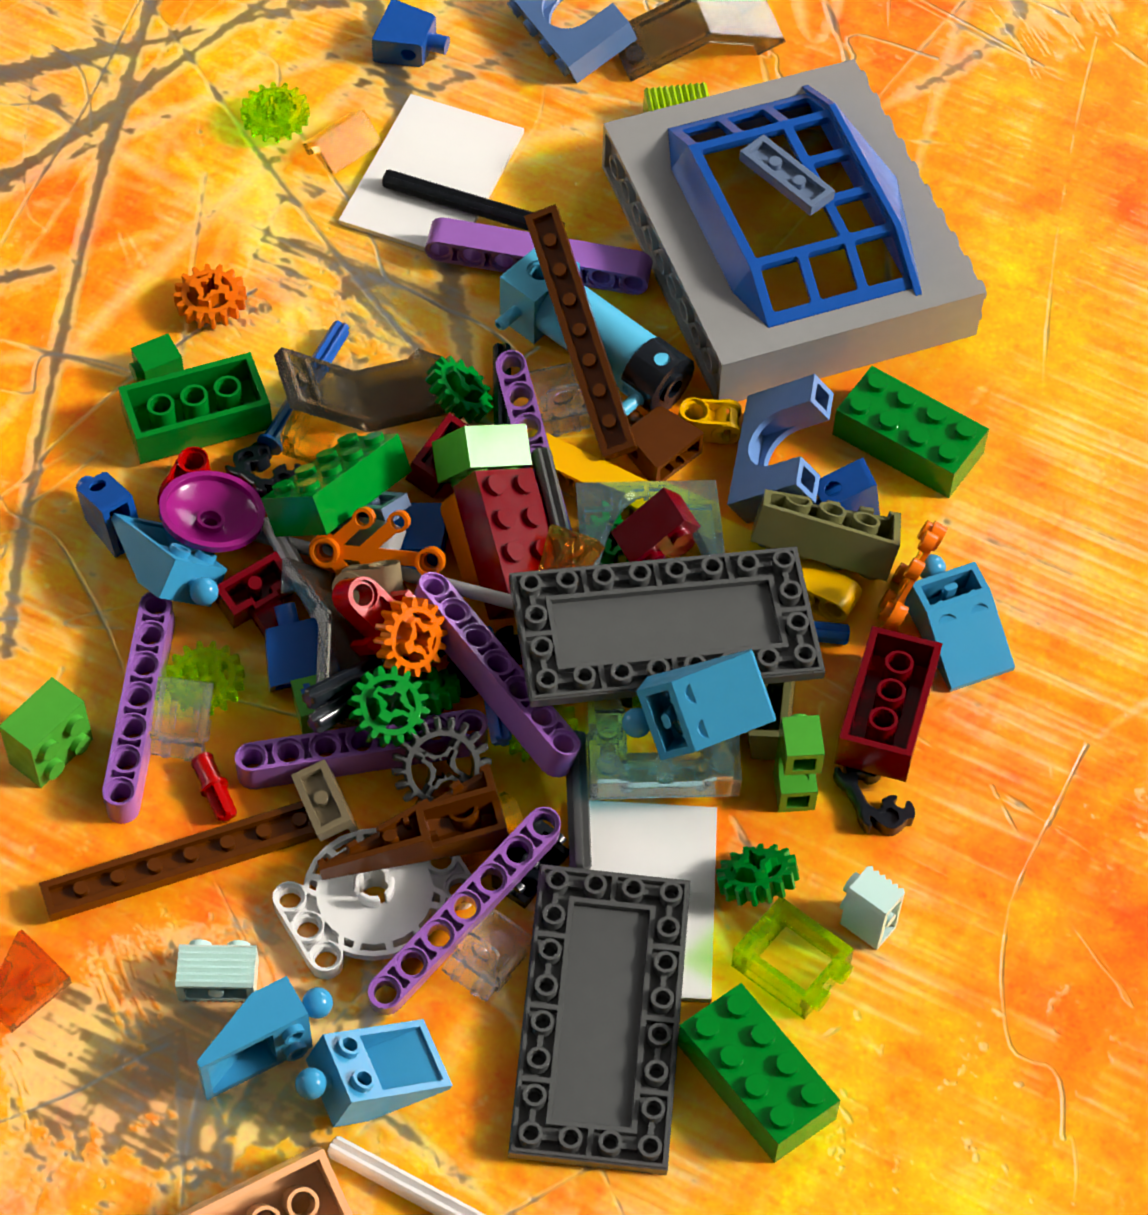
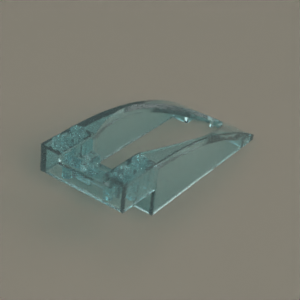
M716 480L576 483L579 567L600 565L610 532L622 511L637 499L644 498V501H648L649 497H653L663 487L681 495L701 526L692 534L701 555L725 553ZM620 699L584 702L585 734L587 735L589 800L739 796L742 783L739 735L697 752L661 761L658 752L627 753V735L622 727V718L626 712Z

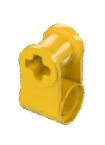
M693 397L683 400L680 404L678 416L704 432L703 442L727 445L736 443L740 439L741 427L739 426L738 418L742 414V408L739 402L731 399L714 400Z

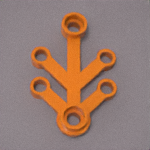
M367 506L357 509L353 513L352 519L335 534L317 535L309 545L311 560L321 568H332L338 575L346 566H349L345 560L358 561L360 564L383 560H399L403 566L416 567L421 575L427 572L440 573L446 565L444 552L435 546H427L420 552L380 548L393 535L405 531L410 526V515L404 510H396L391 513L387 518V522L360 546L344 544L360 529H368L375 523L376 514L372 508ZM360 512H364L369 516L368 524H364L359 520ZM398 515L403 518V527H398L394 524V516ZM324 544H329L332 547L333 554L331 556L323 552L322 547ZM428 554H433L437 557L438 563L436 566H432L427 562ZM403 582L404 590H407V586Z
M928 520L925 522L917 536L920 542L917 546L919 551L916 557L912 559L909 565L901 562L892 576L891 580L899 584V592L896 593L888 589L878 605L881 608L877 618L882 621L880 628L892 631L898 630L909 610V607L902 603L921 575L926 565L924 563L931 551L934 552L938 548L948 527L936 520L933 523Z

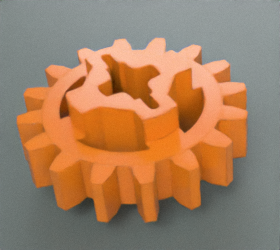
M205 264L202 271L193 267V275L190 276L183 273L181 275L182 283L175 284L176 293H173L178 315H185L187 324L196 320L200 329L205 323H210L211 329H215L218 322L228 326V318L238 319L239 310H245L246 287L243 286L242 277H235L233 269L228 270L226 273L223 272V265L221 264L215 270L211 269L209 264Z
M403 596L402 601H391L392 611L382 610L381 615L385 621L383 624L375 625V628L381 631V635L373 639V642L381 644L382 647L376 654L377 658L386 659L383 665L385 669L397 666L398 675L401 676L407 671L411 672L412 677H420V672H431L430 662L439 663L441 661L437 654L438 650H446V645L441 642V637L446 636L448 631L440 628V625L445 621V617L435 615L438 606L428 604V599ZM402 656L408 657L409 660H405Z

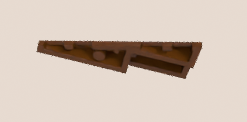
M490 764L479 767V774L463 783L459 780L449 785V791L429 802L426 798L376 827V833L359 843L356 839L346 844L345 851L327 861L323 858L319 859L317 863L322 880L496 849L509 836V831Z

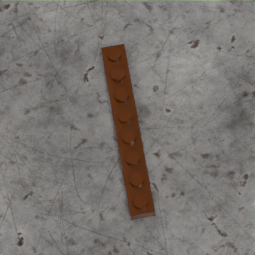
M554 204L524 216L602 457L605 461H609L638 450L559 209Z
M300 801L39 883L50 922L318 837L303 802Z

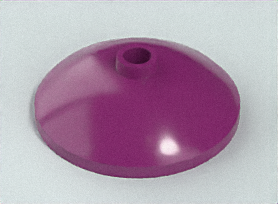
M194 471L183 474L172 480L164 488L159 500V517L167 532L182 544L204 552H229L247 546L261 533L265 521V508L257 491L242 479L218 471Z

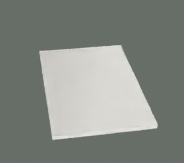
M410 94L338 220L339 225L425 251L429 230L434 219L443 217L476 223L479 216L384 188L382 186V178L386 170L391 169L489 199L524 134V128Z
M589 800L592 857L590 870L691 881L681 1001L711 1003L717 807Z

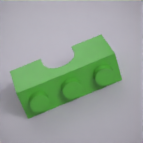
M794 714L781 718L773 770L778 812L815 810L818 796L816 774L822 773L825 757L819 715Z

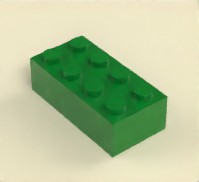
M251 352L118 387L123 415L140 464L180 454L182 450L188 447L202 448L267 430L272 422L270 402Z
M871 366L836 409L832 434L945 497L950 498L983 455L989 428Z
M375 431L366 436H358L357 433L346 434L337 440V445L316 454V460L294 470L295 475L291 478L274 484L272 486L273 490L261 498L275 537L327 535L349 519L357 509L369 504L412 472L399 434H383L382 431Z
M742 983L679 1025L678 1046L774 1163L836 1120L841 1100Z

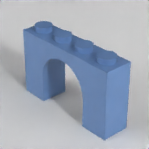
M510 0L507 2L508 7L517 18L521 15L523 16L525 21L522 23L532 37L538 35L541 38L538 43L547 56L550 57L554 54L557 58L554 62L560 72L565 77L570 74L576 83H579L637 40L629 21L614 3L607 6L584 24L565 29L551 25L552 14L563 0Z
M816 374L747 396L727 503L747 524L754 522L765 489L807 496L812 500L813 504H816L820 475L801 456L768 466L774 450L787 436L798 430L830 420L834 393Z

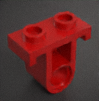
M365 576L340 580L335 585L332 591L333 605L365 637L363 640L353 641L350 645L359 656L377 654L382 648L381 644L373 642V639L381 635V631L377 630L375 625L383 624L385 621L381 612L382 610L392 611L390 602L393 600L402 601L403 596L416 597L410 590L393 591L388 594L375 580ZM355 588L359 592L358 604L355 602L353 598V591Z

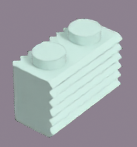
M867 866L861 874L855 872L843 888V891L847 894L839 907L843 910L840 924L877 950L896 929L905 891L904 888H898V884H892L891 879L886 880L885 875L879 874V870L874 871L873 866Z
M202 939L192 940L189 944H179L175 981L179 1001L245 1002L251 993L257 991L259 965L257 945H250V943L243 940H233L228 942L227 945H212L211 942Z

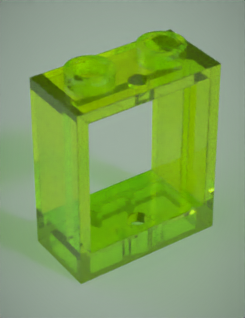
M779 897L734 948L731 966L805 1020L813 1009L819 1012L825 1006L831 996L829 991L836 982L842 985L848 979L854 969V966L851 964L854 949L790 902ZM786 926L832 959L807 990H804L759 957Z

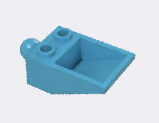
M113 513L111 521L139 584L160 599L207 607L212 606V603L215 602L219 594L217 585L223 581L228 570L216 561L217 555L212 552L196 550L182 544L167 532L161 522Z
M929 554L924 562L926 565L920 575L922 579L915 582L904 604L909 607L908 612L921 637L943 643L937 668L949 691L952 692L1013 671L1015 664L991 590L976 562L946 571L944 560L938 555Z
M749 649L647 676L636 690L642 708L628 710L622 718V727L627 735L634 738L643 737L651 731L662 761L697 752L774 722L776 716L753 650Z
M287 976L251 993L196 1061L205 1098L209 1100L286 1060L295 1061L303 1057L308 1052V1049L313 1047L309 1017L320 1019L331 1012L333 1007L331 994L321 987L311 988L304 994L301 1002Z
M424 1019L323 1034L306 1058L309 1068L303 1069L295 1080L296 1091L302 1098L314 1100L321 1097L333 1128L368 1122L450 1090L453 1086Z

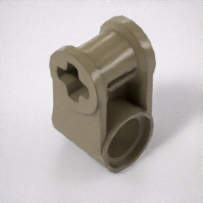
M383 560L346 566L332 583L333 591L335 585L340 580L365 576L375 580L388 594L393 591L404 590L399 560ZM357 589L353 591V598L356 603L359 602V592Z

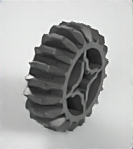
M434 716V728L429 729L427 723L423 720L424 722L421 723L423 732L419 735L411 732L413 740L410 744L404 741L400 745L401 748L406 750L405 754H392L393 760L403 762L402 767L392 768L391 773L395 776L404 775V779L396 782L395 787L397 790L409 787V790L403 796L405 802L411 801L415 796L418 797L415 804L426 798L430 802L439 797L432 794L442 782L446 780H459L463 783L479 774V767L485 764H492L490 757L480 758L479 754L489 749L486 743L474 745L481 734L478 731H474L468 737L465 735L469 729L467 722L464 721L460 724L458 730H455L454 717H448L446 727H442L440 717ZM438 736L452 737L449 743L437 753H431L420 748V745L431 738ZM461 743L466 746L471 756L470 776L459 770L456 766L455 759ZM413 757L426 764L428 768V775L425 779L426 783L422 790L417 787L412 777L411 764ZM425 757H429L434 761L437 758L441 761L442 757H448L447 764L458 775L455 776L450 772L444 774L442 772V776H435L437 769Z

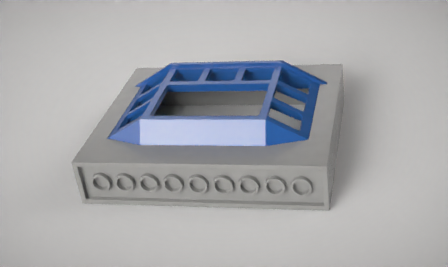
M855 59L604 123L602 168L642 251L652 258L651 270L714 400L731 399L738 402L747 399L748 395L812 374H816L820 379L977 334L979 320L982 319L983 301L987 296L986 287L982 280L977 279L969 256L963 254L959 247L956 233L949 229L942 208L936 206L929 185L924 184L919 175L917 163L911 161L908 156L904 140L898 138L894 131L891 117L885 115L878 94L873 93L865 71L860 70ZM820 125L833 150L809 156L796 131ZM763 134L768 138L784 135L796 159L819 178L820 176L816 168L841 162L854 188L835 193L834 199L823 207L838 236L771 255L755 257L704 155L752 143ZM861 200L875 227L849 232L836 207ZM882 239L902 278L869 286L864 276L856 245ZM844 249L856 290L822 299L809 258ZM798 262L809 303L775 312L772 308L762 271Z

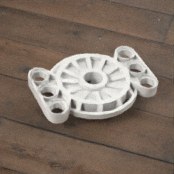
M376 828L358 830L340 836L320 851L313 859L305 875L304 885L295 881H286L279 884L273 891L274 910L314 976L320 979H332L342 971L344 955L354 959L371 961L393 958L452 896L449 893L450 888L458 883L463 884L472 875L461 857H449L452 862L444 869H437L431 865V861L322 880L321 874H315L318 869L317 861L323 858L325 860L328 858L329 860L346 850L345 847L336 852L335 850L354 839L359 843L377 832ZM310 886H314L316 891L311 889ZM371 887H381L386 890L384 892L385 901L380 903L378 895L369 896L364 891ZM288 893H294L301 898L299 904L292 908L283 907L279 901L282 896ZM467 902L460 903L456 906L455 910L467 909L472 904ZM307 922L316 924L319 928L318 932L309 938L302 937L297 933L299 926ZM324 952H330L337 957L335 964L327 968L318 966L315 963V959Z

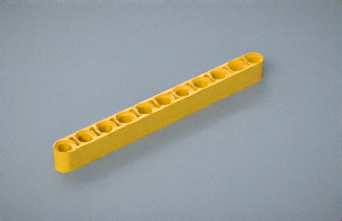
M532 430L528 434V438L533 437L537 433V430ZM546 433L561 490L613 516H615L616 512H620L621 519L625 520L662 489V487ZM682 498L701 526L693 533L696 543L688 552L700 556L765 549L757 543L751 542L752 530ZM800 559L812 612L836 623L845 622L862 595L860 585L850 577L812 559Z

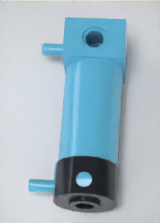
M534 248L500 276V317L495 320V325L499 330H505L510 326L533 344L546 335L568 351ZM576 261L577 266H578V269H579V272H580V263H578V262ZM584 285L619 391L627 396L622 402L626 415L628 416L639 405L648 412L657 406H663L668 410L672 408L681 398L693 377L694 361L660 337L650 333Z

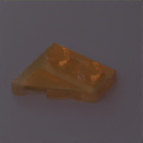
M551 524L538 570L592 566L605 547L598 539Z
M22 929L17 932L0 968V1022L11 1033L72 983L70 976Z

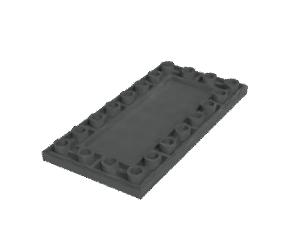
M797 547L509 573V585L530 708L638 697L636 690L647 676L749 649L753 650L764 684L822 679L825 676L826 671Z
M540 864L508 1158L667 1175L691 881Z

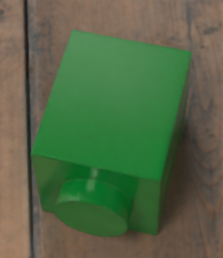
M168 333L131 348L133 362L129 363V368L136 382L184 370L182 356Z

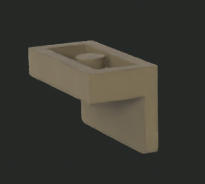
M325 759L291 775L320 841L328 839L346 829H349L350 833L359 830L339 783Z

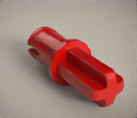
M204 752L198 754L191 760V766L195 770L201 784L200 793L203 797L207 798L216 820L223 823L229 822L230 819L237 815V810L227 790L229 786L228 780L221 776L212 753Z

